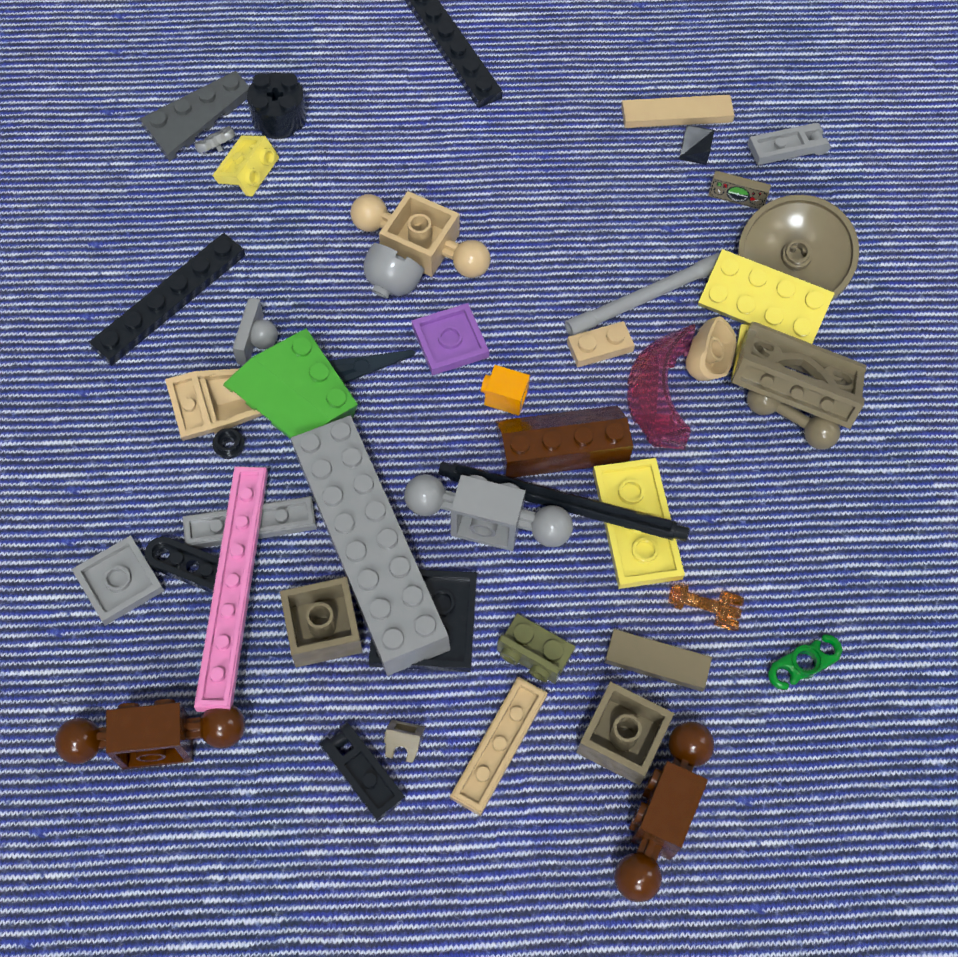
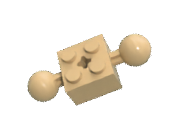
M407 191L392 214L387 212L384 201L372 194L361 195L351 206L350 216L358 229L365 232H374L382 228L379 232L380 244L398 251L397 255L404 259L409 257L424 268L423 274L432 277L445 257L452 259L455 269L467 278L479 277L489 268L491 261L490 253L482 242L477 240H466L460 244L455 242L459 236L460 214L409 191Z

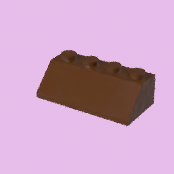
M617 405L496 421L504 474L510 478L630 461L634 446L628 419Z

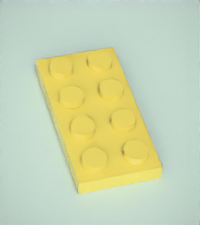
M722 249L698 302V306L746 325L757 322L812 344L834 296V292Z
M656 458L594 466L593 476L600 502L671 520ZM604 522L618 589L683 580L685 574L676 539L671 541L635 529H628Z

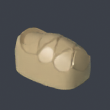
M719 316L707 320L698 329L699 332L692 340L687 355L686 370L698 381H710L727 376L733 363L736 349V334L729 323Z

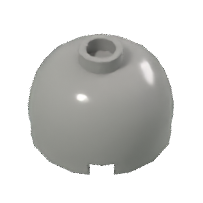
M373 243L364 260V274L367 281L374 286L372 291L388 299L389 295L404 296L413 291L422 278L424 268L409 257L404 259L397 255L398 251L390 247Z

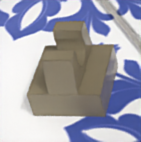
M391 720L386 728L383 742L385 743V757L393 758L396 748L404 747L407 750L406 762L413 763L423 741L425 726Z

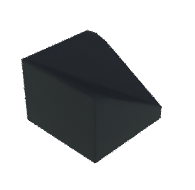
M687 125L679 160L707 165L714 130Z

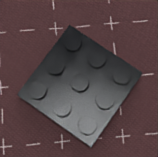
M419 569L448 634L450 651L430 659L421 660L406 669L471 672L477 572ZM371 638L369 667L383 668Z

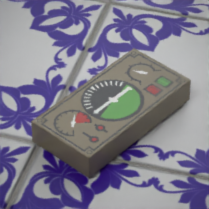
M715 170L708 196L760 209L766 203L771 185Z

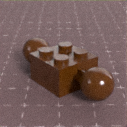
M173 699L156 700L154 705L140 706L137 703H123L118 705V709L106 710V727L99 728L93 721L81 717L66 721L58 729L54 743L58 755L64 761L72 764H83L90 761L98 754L100 749H106V754L123 770L194 762L193 739L203 738L208 745L214 748H229L242 738L245 731V718L239 708L232 705L230 710L222 708L209 709L201 717L190 718L180 702L176 703Z
M689 721L681 723L671 732L668 745L674 760L672 763L667 761L661 770L654 769L642 794L643 797L647 798V802L641 801L628 829L634 831L630 842L639 846L636 853L628 854L619 861L615 869L614 880L620 894L630 901L645 902L652 899L658 893L662 884V873L657 864V859L660 855L671 860L682 848L705 790L708 779L692 771L694 768L700 767L710 760L714 752V739L711 732L698 722Z

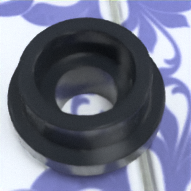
M224 428L217 432L212 445L214 452L219 457L232 459L242 453L245 441L242 434L237 430ZM228 442L234 443L233 446L228 447V448H224V445H225L226 443H228Z

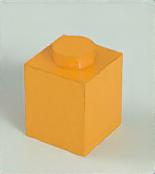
M494 365L491 376L486 374L482 382L481 392L485 393L484 405L519 416L529 391L530 375Z

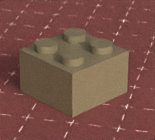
M347 577L280 591L291 656L296 668L363 653Z
M610 681L576 753L640 786L675 713Z

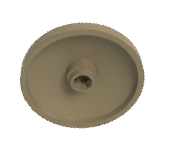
M789 195L772 200L752 215L742 231L738 255L834 292L831 300L833 301L846 289L853 278L859 260V242L852 223L838 207L815 196Z

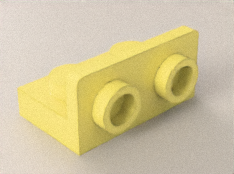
M241 135L212 176L218 184L239 185L246 196L252 197L279 159V156L266 136Z

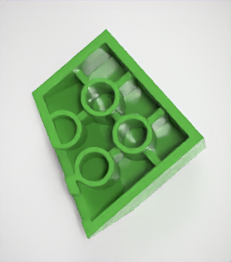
M307 328L253 356L223 384L230 392H235L246 401L245 404L254 411H259L269 419L271 424L289 439L350 415L353 418L358 406Z

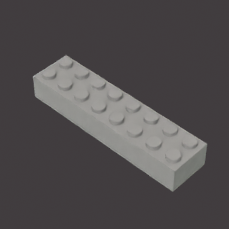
M351 415L291 437L296 457L345 576L348 579L386 675H392L411 667L412 664L421 660L430 659L450 651L449 637Z

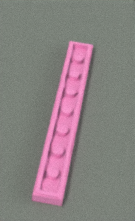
M234 467L194 704L196 712H205L215 708L230 710L233 705L268 477L266 467Z

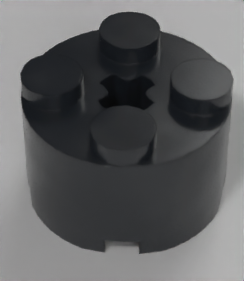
M259 73L253 77V82L247 91V100L252 124L255 129H259L262 131V135L272 139L288 138L294 135L293 131L299 127L301 130L306 123L307 114L303 89L296 75L292 73Z

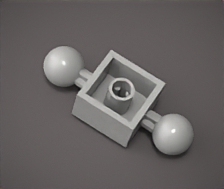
M423 474L411 479L404 491L406 505L417 515L430 516L437 513L440 509L451 511L452 537L509 551L514 550L519 528L532 531L536 541L546 547L563 545L569 540L573 532V521L570 514L559 506H545L537 512L524 510L526 490H522L511 483L498 484L487 481V479L478 475H461L455 493L445 490L442 482L436 477Z

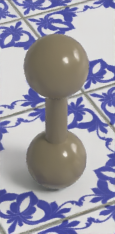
M749 390L747 393V404L754 413L765 416L777 412L804 428L805 439L813 448L825 450L833 447L838 442L841 434L838 424L818 416L810 418L785 403Z

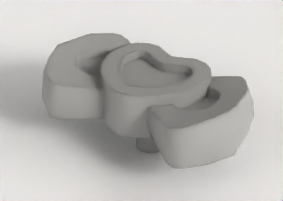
M227 126L218 132L208 135L204 140L196 141L195 148L197 152H207L216 147L218 152L223 151L221 144L235 137L232 127Z

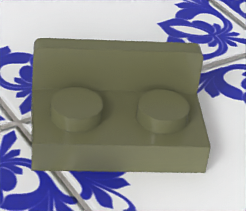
M518 613L504 636L501 635L497 642V651L500 652V656L505 661L513 665L519 663L530 669L529 673L542 682L549 680L554 684L557 682L576 646Z

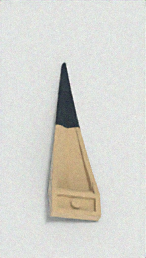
M406 350L328 361L342 382L347 383L413 357L415 351ZM240 368L194 371L165 379L182 441L210 433L216 434L221 429L232 428L262 416L259 411H254L245 404L246 401L235 392H230L223 386Z

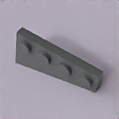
M234 71L140 118L141 124L167 160L171 162L177 157V151L184 146L188 148L195 142V137L204 129L209 131L215 126V120L222 115L227 116L247 100L249 86L239 73Z

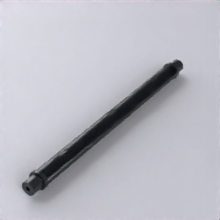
M442 462L439 467L438 474L449 478L453 482L459 483L461 475H478L490 482L498 484L511 483L522 490H526L525 501L543 506H559L569 513L628 529H635L671 541L677 539L687 542L690 528L678 525L677 521L642 514L634 510L570 493L567 494L559 490L485 472L484 470L456 462L454 464Z

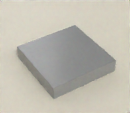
M131 535L72 568L74 575L105 626L164 592L163 587Z

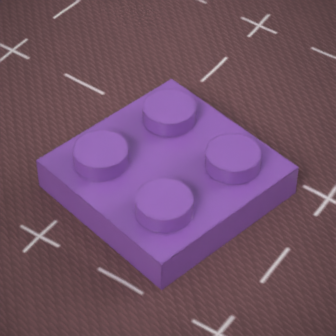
M468 303L411 320L412 329L432 376L489 358V349Z

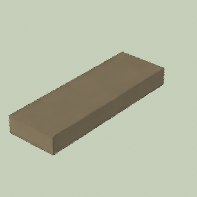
M614 629L604 663L703 692L712 657Z

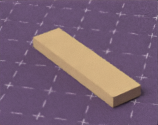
M730 95L622 100L621 104L625 128L733 122L735 116Z
M517 677L450 795L451 800L479 816L482 815L547 698L548 693Z

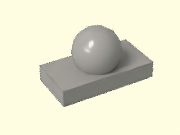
M249 298L233 344V352L238 365H244L251 359L254 347L268 349L274 346L277 341V328L272 322L263 320L264 314L260 299Z

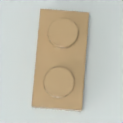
M624 321L567 338V345L577 368L631 353L635 347Z

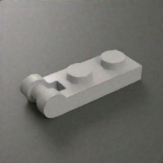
M819 123L751 136L748 141L749 149L757 165L813 153L823 155L831 148L828 139L822 136L823 129Z

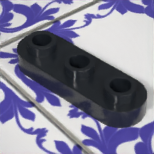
M157 537L148 543L145 549V558L152 569L213 593L219 557L169 537ZM162 554H169L166 560H159ZM192 565L199 566L195 572L188 571Z

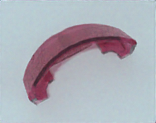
M694 324L662 336L647 346L634 362L628 378L627 404L634 424L637 423L641 430L647 435L646 440L654 447L685 450L691 434V428L680 417L672 402L668 388V369L675 367L678 357L681 355L686 357L688 355L695 334L696 326Z

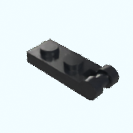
M346 722L338 728L340 732L330 739L326 737L318 744L378 822L404 802L406 798L354 729ZM349 743L353 749L342 756L338 750Z

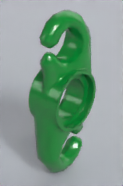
M824 634L822 636V641L830 643L834 647L832 655L824 654L820 650V640H814L810 645L797 647L771 664L768 671L769 681L778 689L787 690L789 688L788 683L777 678L776 673L779 669H784L790 673L789 682L792 685H796L801 679L812 678L840 659L843 652L841 643L832 635ZM799 654H807L813 659L814 668L812 670H804L799 667L796 660Z

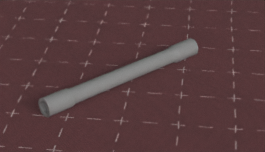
M720 253L704 258L686 269L597 309L586 311L566 320V331L569 336L586 332L606 320L690 282L711 275Z

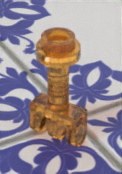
M680 583V585L674 584L672 586L668 603L673 604L675 609L682 610L684 605L697 607L698 609L716 614L715 626L732 631L739 629V621L731 618H741L742 610L730 605L743 606L744 598L742 596L723 591L720 594L719 601L688 592L689 586L687 584Z

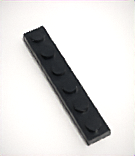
M404 0L476 106L480 108L502 99V89L440 1Z
M225 233L221 234L90 340L91 348L111 366L114 365L245 257L244 249Z

